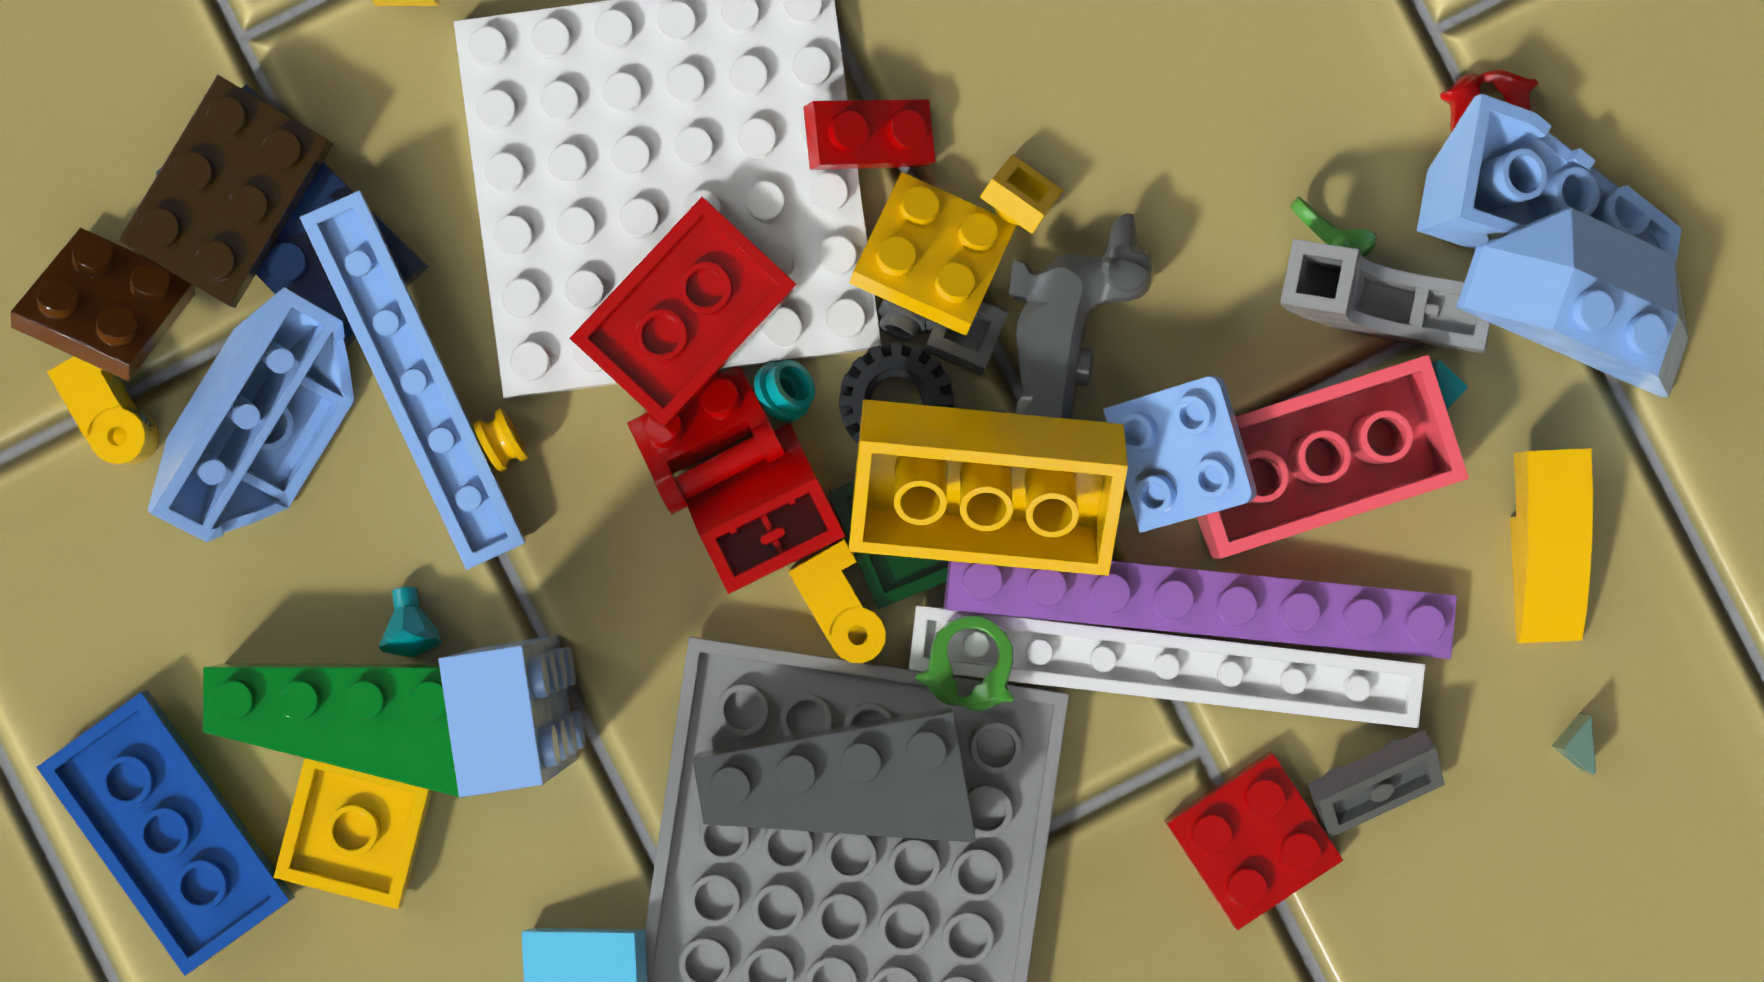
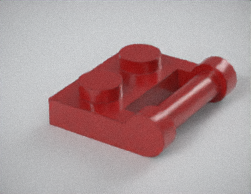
M741 366L732 367L713 377L667 428L660 424L649 412L627 422L654 479V484L671 515L688 507V499L765 458L770 464L786 455ZM750 433H753V437L701 463L700 465L684 472L683 474L677 477L675 476V473H677L678 471L713 454L714 452L749 435Z

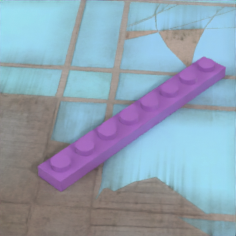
M948 561L944 609L1451 659L1457 595L1111 561L1109 576Z

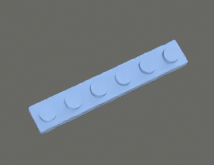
M359 190L301 216L302 224L466 570L525 544L526 540L362 191Z

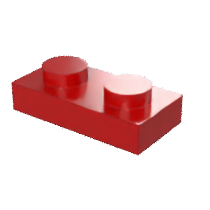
M929 99L812 101L803 106L810 170L925 167L936 162Z

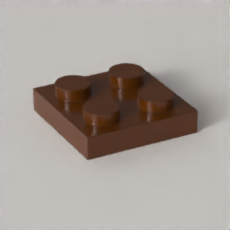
M80 227L11 310V328L124 380L130 381L195 295V286L151 259Z

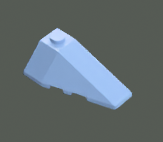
M1484 94L1475 96L1427 170L1416 230L1418 232L1476 250V247L1493 239H1499L1564 208H1573L1675 255V261L1677 262L1682 228L1628 185L1618 187L1592 167L1595 159L1581 148L1571 150L1549 133L1552 125L1535 112Z

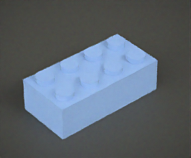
M559 635L484 646L438 658L459 798L543 785L577 761V749L585 748L584 726L580 711H570L567 686L575 685V667L570 647L560 648Z

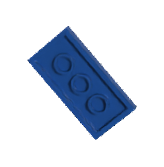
M149 691L137 694L37 766L41 775L184 976L198 968L295 898L284 880L273 878L276 869Z

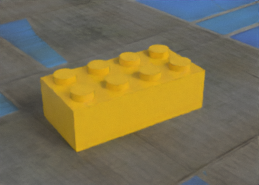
M863 399L852 501L849 552L1109 576L1128 469L1124 424Z

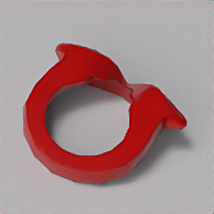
M1497 69L1482 74L1467 73L1463 75L1450 89L1440 94L1441 100L1450 105L1451 132L1473 98L1480 95V85L1483 82H1493L1496 89L1503 94L1507 103L1531 111L1529 94L1538 86V81L1506 70Z

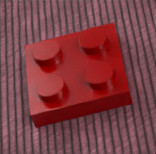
M1271 752L1266 753L1164 820L1237 931L1344 861Z

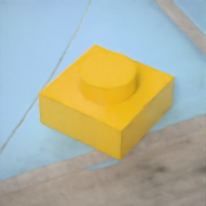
M1012 154L991 179L980 198L993 206L995 212L1003 220L1013 225H1020L1033 234L1064 190Z

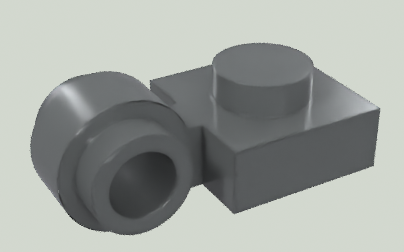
M885 299L882 300L878 310V314L882 318L879 326L887 334L901 340L912 341L917 333H921L926 329L931 333L924 352L981 376L987 367L1008 315L1006 311L981 302L971 327L965 336Z

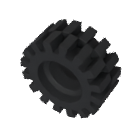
M891 343V345L883 347L879 345L869 349V352L862 357L859 356L852 363L848 373H845L839 395L841 418L851 438L859 443L863 399L871 400L877 385L891 377H901L911 381L920 392L922 405L953 408L952 382L948 373H945L941 363L934 356L931 357L924 352V349L915 345L910 347L902 345V343Z

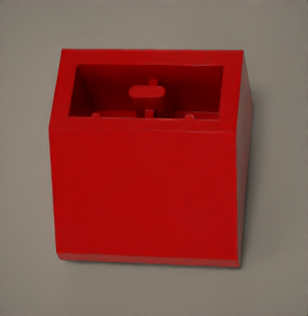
M791 423L774 430L786 453L785 456L770 464L765 458L687 500L689 504L688 510L698 534L728 594L738 591L846 537Z

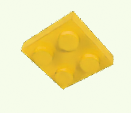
M901 172L853 270L849 283L966 336L1016 225L1006 222L999 215Z
M304 758L273 878L399 909L404 903L432 790Z

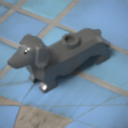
M1126 213L1113 222L1104 256L1061 255L1045 268L1033 271L1026 261L1013 260L1009 295L1013 296L1012 300L1028 302L1018 318L1016 332L1023 392L1022 397L1017 402L1016 414L1072 419L1077 385L1089 386L1092 372L1094 348L1082 347L1089 315L1095 308L1103 304L1132 301L1141 298L1149 290L1153 282L1154 265L1150 253L1138 246L1134 214ZM992 409V412H1002V413H1006L1005 411H1002V410Z

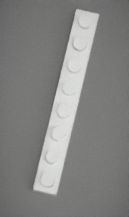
M916 605L909 670L926 671L928 669L931 646L936 633L949 621L967 616H981L1000 627L1007 634L1013 646V665L1009 681L1412 728L1419 727L1425 664L1006 615L946 610L944 608ZM965 629L957 632L950 639L947 646L953 675L985 678L994 669L999 660V652L995 640L987 632L979 629Z

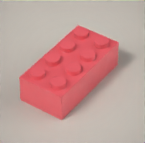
M1429 355L1236 416L1237 425L1256 485V496L1248 503L1199 516L1197 519L1210 558L1221 559L1469 479Z

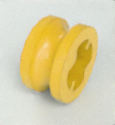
M503 408L494 411L495 417L491 422L487 423L482 419L473 422L476 435L485 453L499 473L508 469L507 464L511 459L517 458L522 462L529 458L521 436Z

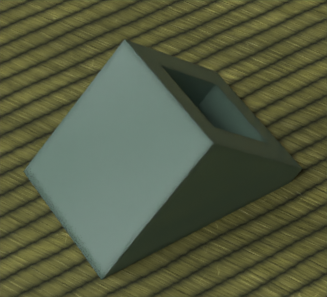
M1580 712L1554 742L1552 747L1581 772L1590 775L1596 773L1592 715Z

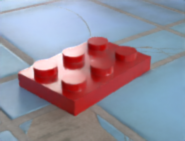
M701 197L569 339L660 424L667 428L798 286L706 199Z

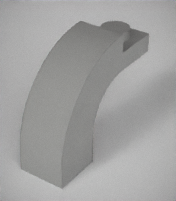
M1293 239L1280 304L1287 311L1327 326L1376 338L1423 346L1424 343L1483 354L1486 352L1491 327L1490 322L1456 308L1464 282L1424 276L1385 267L1365 259L1359 249Z

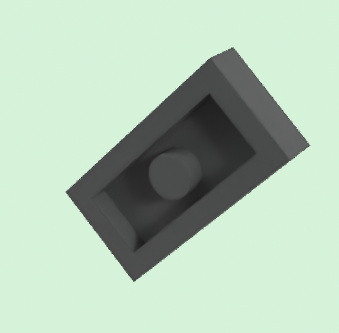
M1425 730L1404 739L1391 741L1381 750L1346 766L1335 767L1324 776L1308 783L1318 819L1329 838L1445 785L1436 747Z

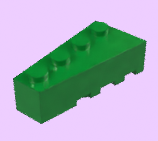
M223 663L203 667L204 733L459 797L439 664Z

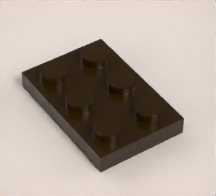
M217 74L120 236L119 241L221 302L236 308L334 144Z

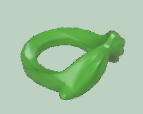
M1300 196L1290 205L1296 215L1326 244L1359 249L1363 257L1367 256L1376 246L1377 237L1374 232L1368 229H1337Z
M967 616L949 621L936 633L931 646L928 669L917 674L915 679L917 682L926 685L939 701L951 706H962L969 710L982 711L1002 702L1014 701V695L1009 691L1007 685L1013 665V646L1007 634L1000 627L981 616ZM965 629H979L987 632L995 640L998 647L999 660L994 669L985 676L982 684L976 685L970 696L962 697L957 694V684L953 678L947 646L950 639L957 632Z

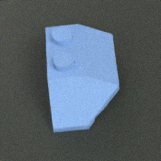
M1564 208L1499 239H1493L1477 246L1456 308L1664 398H1669L1689 339L1675 255L1573 208Z
M284 287L236 326L166 439L148 512L205 542H209L223 536L224 532L250 525L288 509L354 402L349 361L343 339L345 337L343 322Z

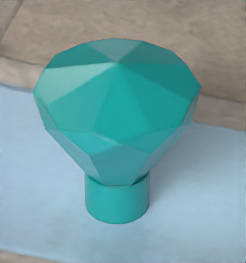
M400 587L392 591L394 612L379 644L381 652L397 656L414 657L440 646L442 641L439 631L419 606L418 588Z

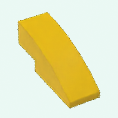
M1592 448L1513 453L1516 516L1510 517L1516 643L1583 641L1590 584L1593 534Z

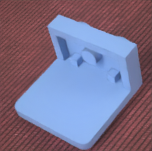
M1215 375L1204 377L1103 409L1108 423L1124 424L1128 461L1125 485L1140 533L1239 506L1255 498L1256 485L1226 384L1222 378Z

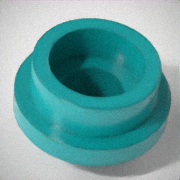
M793 360L771 361L761 367L755 375L754 389L757 399L770 416L782 422H794L808 412L810 404L815 397V384L812 376L803 365Z

